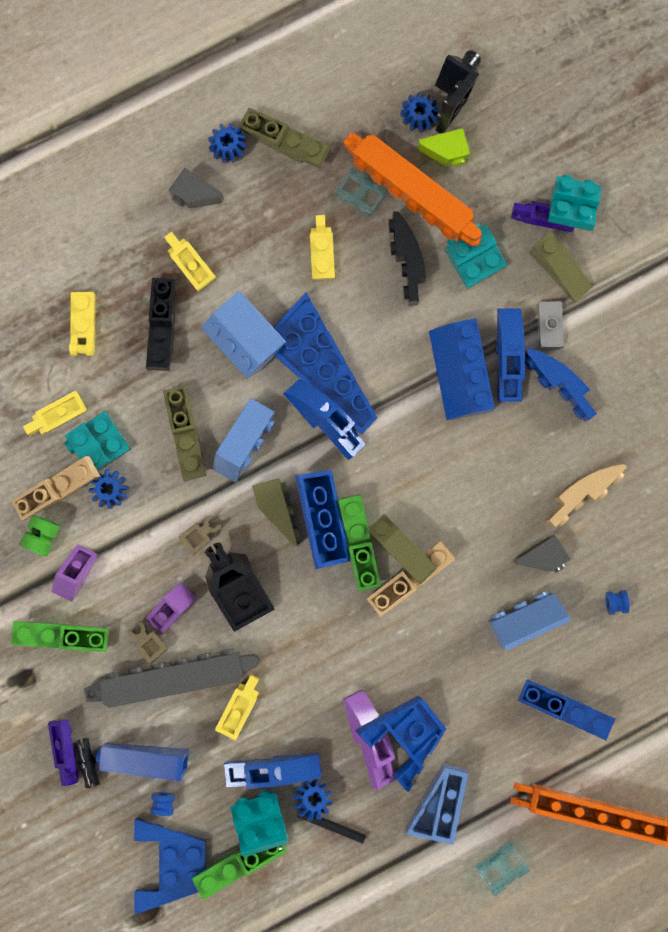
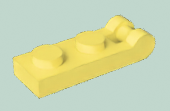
M71 292L70 356H78L79 354L95 355L94 292ZM79 339H86V345H79Z

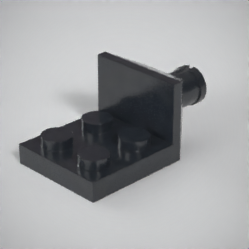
M468 50L462 59L458 56L447 55L435 83L437 88L448 94L442 104L443 108L436 118L438 125L435 131L440 134L446 132L467 103L478 79L479 72L476 67L479 66L481 58L475 51Z
M219 542L213 544L216 553L211 545L205 550L206 556L211 561L205 575L210 594L234 632L275 610L271 600L253 572L246 554L232 552L226 554L222 544Z

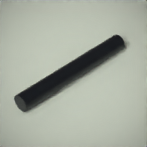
M307 813L303 817H300L298 814V818L361 844L364 843L366 838L365 834L322 817V819L317 820L314 816L312 821H308Z

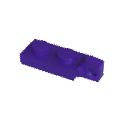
M532 201L531 204L514 203L511 219L523 221L526 224L572 233L575 228L548 222L550 204Z
M69 719L49 721L48 728L54 766L59 769L61 786L78 783V770L75 764V750L72 745V729L69 725Z

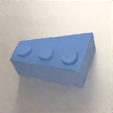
M250 398L215 453L212 470L237 483L243 470L246 471L249 467L254 451L258 452L264 441L262 439L265 432L269 433L274 426L275 421L272 420L274 411Z
M442 763L405 827L407 835L454 844L468 778V772L465 768Z

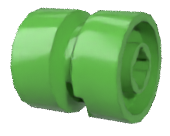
M32 515L27 526L29 532L24 533L19 545L34 553L48 556L53 545L51 539L56 538L61 526L40 516Z

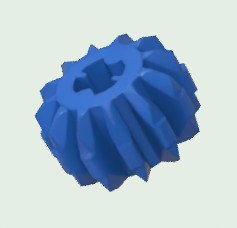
M421 92L417 93V98L410 94L408 97L409 101H403L402 103L404 109L401 110L400 115L405 117L403 124H410V131L418 127V132L421 133L423 126L430 130L431 123H437L436 116L439 114V108L435 107L437 101H429V94L425 98L422 97Z
M230 123L226 129L223 124H220V131L217 129L212 130L214 136L208 138L209 143H211L209 150L214 152L216 160L222 157V162L225 164L228 158L234 163L235 156L243 157L241 151L246 150L247 145L244 143L246 136L241 134V128L233 129V124ZM227 141H231L228 146H224V144H227Z
M106 469L104 476L99 473V481L93 480L90 482L96 486L95 488H90L89 493H96L92 497V501L100 500L99 507L103 508L107 503L108 509H113V501L117 506H121L122 503L119 497L127 499L128 496L123 494L122 490H129V486L121 485L126 481V478L120 477L118 479V471H114L111 476L110 470ZM106 485L114 487V489H111L113 490L112 494L104 492V490H107L105 488Z
M314 779L311 784L309 781H304V788L302 786L296 787L300 795L292 796V799L299 801L293 808L298 809L301 807L302 810L299 812V816L303 817L307 813L308 821H312L314 816L317 820L322 819L321 812L323 814L329 813L325 805L333 804V801L326 799L332 792L323 791L326 788L325 783L318 787L317 779ZM314 795L313 798L317 799V803L311 806L312 802H308V797Z

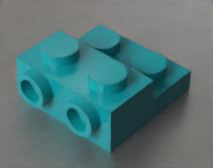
M570 175L557 176L552 188L548 222L593 231L597 207L600 203L601 185H597L593 180H574Z
M479 223L475 224L482 232L480 237L481 243L478 246H469L463 240H460L458 243L453 239L447 241L449 245L446 246L445 252L467 289L507 267L506 261L496 246L497 242L486 224L481 227Z
M106 411L64 435L67 439L64 444L71 454L75 452L79 459L90 456L97 471H100L131 450Z
M263 791L258 794V798L251 800L240 798L235 802L236 805L230 806L234 828L237 831L243 857L289 843L280 801L276 792Z

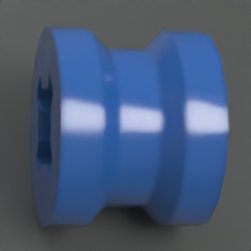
M620 590L618 593H613L612 591L605 593L606 609L609 615H613L616 612L629 613V598L626 590Z
M153 792L151 795L153 806L150 808V814L157 816L173 815L172 802L175 800V794Z

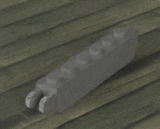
M234 648L221 650L218 656L211 657V653L197 655L198 660L188 661V657L174 660L173 665L165 666V662L152 664V669L148 670L136 667L128 669V674L120 675L119 671L105 674L106 678L100 680L99 683L84 688L86 702L103 701L105 706L112 708L236 683L241 680L244 671L256 668L259 665L260 659L255 653L241 656L240 651L234 652Z

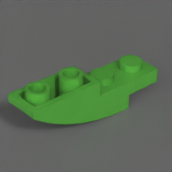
M361 494L338 498L358 591L381 587Z
M13 621L11 645L106 652L109 628L50 622Z
M284 845L243 857L240 848L211 863V866L191 878L201 898L205 900L244 875L248 876L286 853L287 849Z

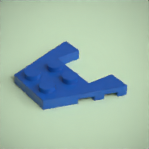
M416 696L359 727L356 733L370 748L387 732L392 735L410 757L393 774V777L409 792L413 786L411 784L416 774L419 775L424 768L422 763L428 754H432L446 728L420 696Z
M135 818L134 842L159 841V889H136L134 892V914L198 893L191 877L206 869V839L178 830L174 831L165 828L163 825L144 821L141 818Z

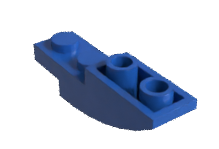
M497 308V401L522 402V379H525V343L521 308Z
M528 349L525 352V364L530 370L534 369L539 377L537 379L542 387L548 388L551 391L558 386L560 388L559 394L566 402L569 400L574 408L572 410L578 419H583L586 422L597 415L583 396L590 389L572 370L542 352Z
M297 380L283 393L312 428L320 427L347 460L353 458L365 445L363 440L352 429L355 422L319 390L301 380Z
M528 679L518 699L519 702L603 740H607L615 718Z
M319 753L273 756L271 759L226 761L224 763L227 787L246 786L247 789L299 783L322 777Z

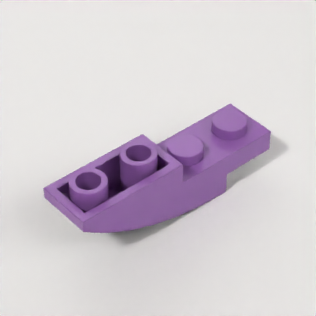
M360 690L343 698L354 742L361 745L372 788L380 789L395 780L391 761L395 760V755L387 733L372 748L356 733L359 727L379 717L365 692Z

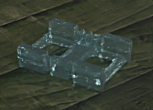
M350 168L339 188L335 191L334 197L345 204L348 201L355 208H359L358 212L370 219L373 211L387 191L378 184H373L372 181L369 182V179L366 180V177ZM348 179H353L359 183V187L352 195L343 190V186ZM369 190L378 195L377 201L371 207L362 202V198Z
M511 842L499 849L500 853L496 852V855L494 854L493 858L490 857L489 861L486 858L475 866L494 896L506 889V885L515 881V878L518 877L520 879L530 871ZM511 854H516L521 861V865L514 871H510L504 863V859ZM493 867L497 868L502 875V879L494 885L490 884L485 877V873Z

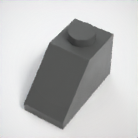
M185 167L169 188L172 196L171 200L180 207L185 205L191 209L219 204L224 200L222 192Z
M551 535L515 558L513 562L517 565L551 572L554 570L557 573L567 566L565 562L570 560V557L557 537Z

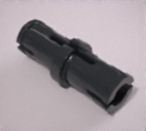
M89 738L83 739L84 749L82 748L81 741L77 740L74 742L79 758L78 768L82 770L85 788H92L90 777L94 787L98 786L100 781L95 768L96 758L92 756Z

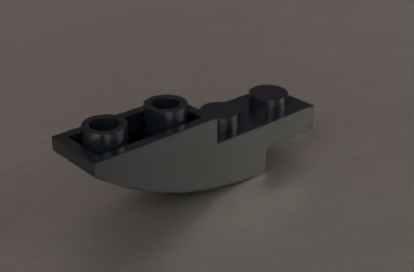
M394 211L392 219H388L389 233H393L394 241L390 242L391 256L395 255L396 262L405 261V263H401L402 277H406L407 286H403L404 300H408V306H416L419 302L418 283H423L426 280L424 260L411 228L398 211Z
M152 278L148 318L150 325L146 358L147 370L170 371L175 328V279Z

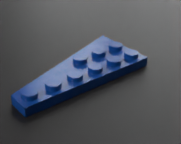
M305 292L273 327L286 341L283 347L275 354V357L301 381L319 390L337 404L355 422L353 428L362 435L377 419V416L346 364L331 334L324 325L318 311L311 302L310 297Z

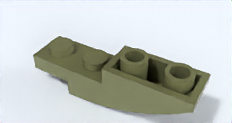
M248 108L238 126L249 136L302 164L306 162L318 168H321L331 149L328 144L289 128L288 124L252 108Z
M186 386L163 390L182 478L185 482L205 477L207 474L203 461V452Z

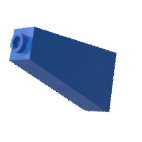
M105 743L101 746V749L97 750L96 763L100 764L99 771L182 781L187 773L189 749Z

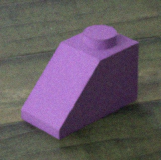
M77 544L56 573L51 592L73 602L82 589L98 554Z
M180 582L163 597L145 619L162 635L197 598Z

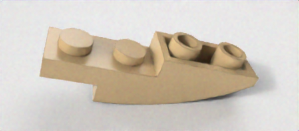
M85 456L53 477L38 483L11 502L21 521H24L88 486V483L100 475L90 456Z
M621 464L607 467L573 482L555 497L561 505L545 521L551 527L563 526L570 518L568 514L573 509L577 511L586 502L585 497L589 501L596 499L600 501L609 492L607 488L612 482L617 484L625 476L623 471L627 466Z
M442 541L423 553L437 569L421 585L456 559ZM403 569L372 593L367 600L379 616L382 617L415 592L421 585Z

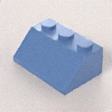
M240 291L213 312L201 327L247 379L261 371L286 343L282 336Z
M543 591L535 595V600L529 603L522 601L513 605L514 610L505 613L503 610L492 615L493 619L488 621L499 646L507 651L571 621L555 593Z

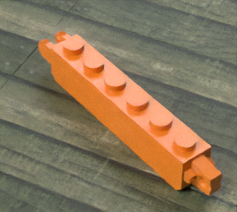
M350 133L343 141L344 147L353 156L354 165L359 171H365L371 175L372 180L376 184L385 186L394 198L403 200L412 212L417 211L429 225L438 227L447 239H453L457 243L463 240L472 247L478 246L481 243L480 237L482 232L473 223V210L375 135H368L363 139L354 133Z
M517 782L514 783V789L527 792L529 795L528 800L511 797L510 803L528 808L530 812L668 846V817L532 783L531 786Z

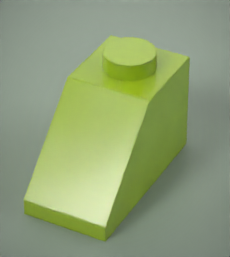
M463 128L422 138L418 141L417 148L419 152L445 167L451 165L454 168L463 166L470 156Z

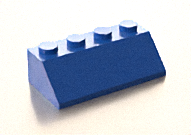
M477 319L454 322L430 330L429 336L446 421L492 412L495 408Z
M332 470L296 475L315 569L351 561Z

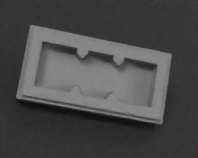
M562 301L538 302L540 349L563 348Z

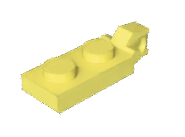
M316 215V228H311L310 234L312 280L335 279L333 233H331V227H325V215Z
M172 232L164 237L171 246L168 250L170 257L198 292L216 279L215 275L188 241L186 242L184 238L178 241Z
M74 391L36 411V414L32 416L34 421L23 426L29 436L39 431L43 435L87 413L88 410L78 391Z
M251 674L246 685L239 684L215 731L236 741L257 700L259 692L254 690L260 678Z

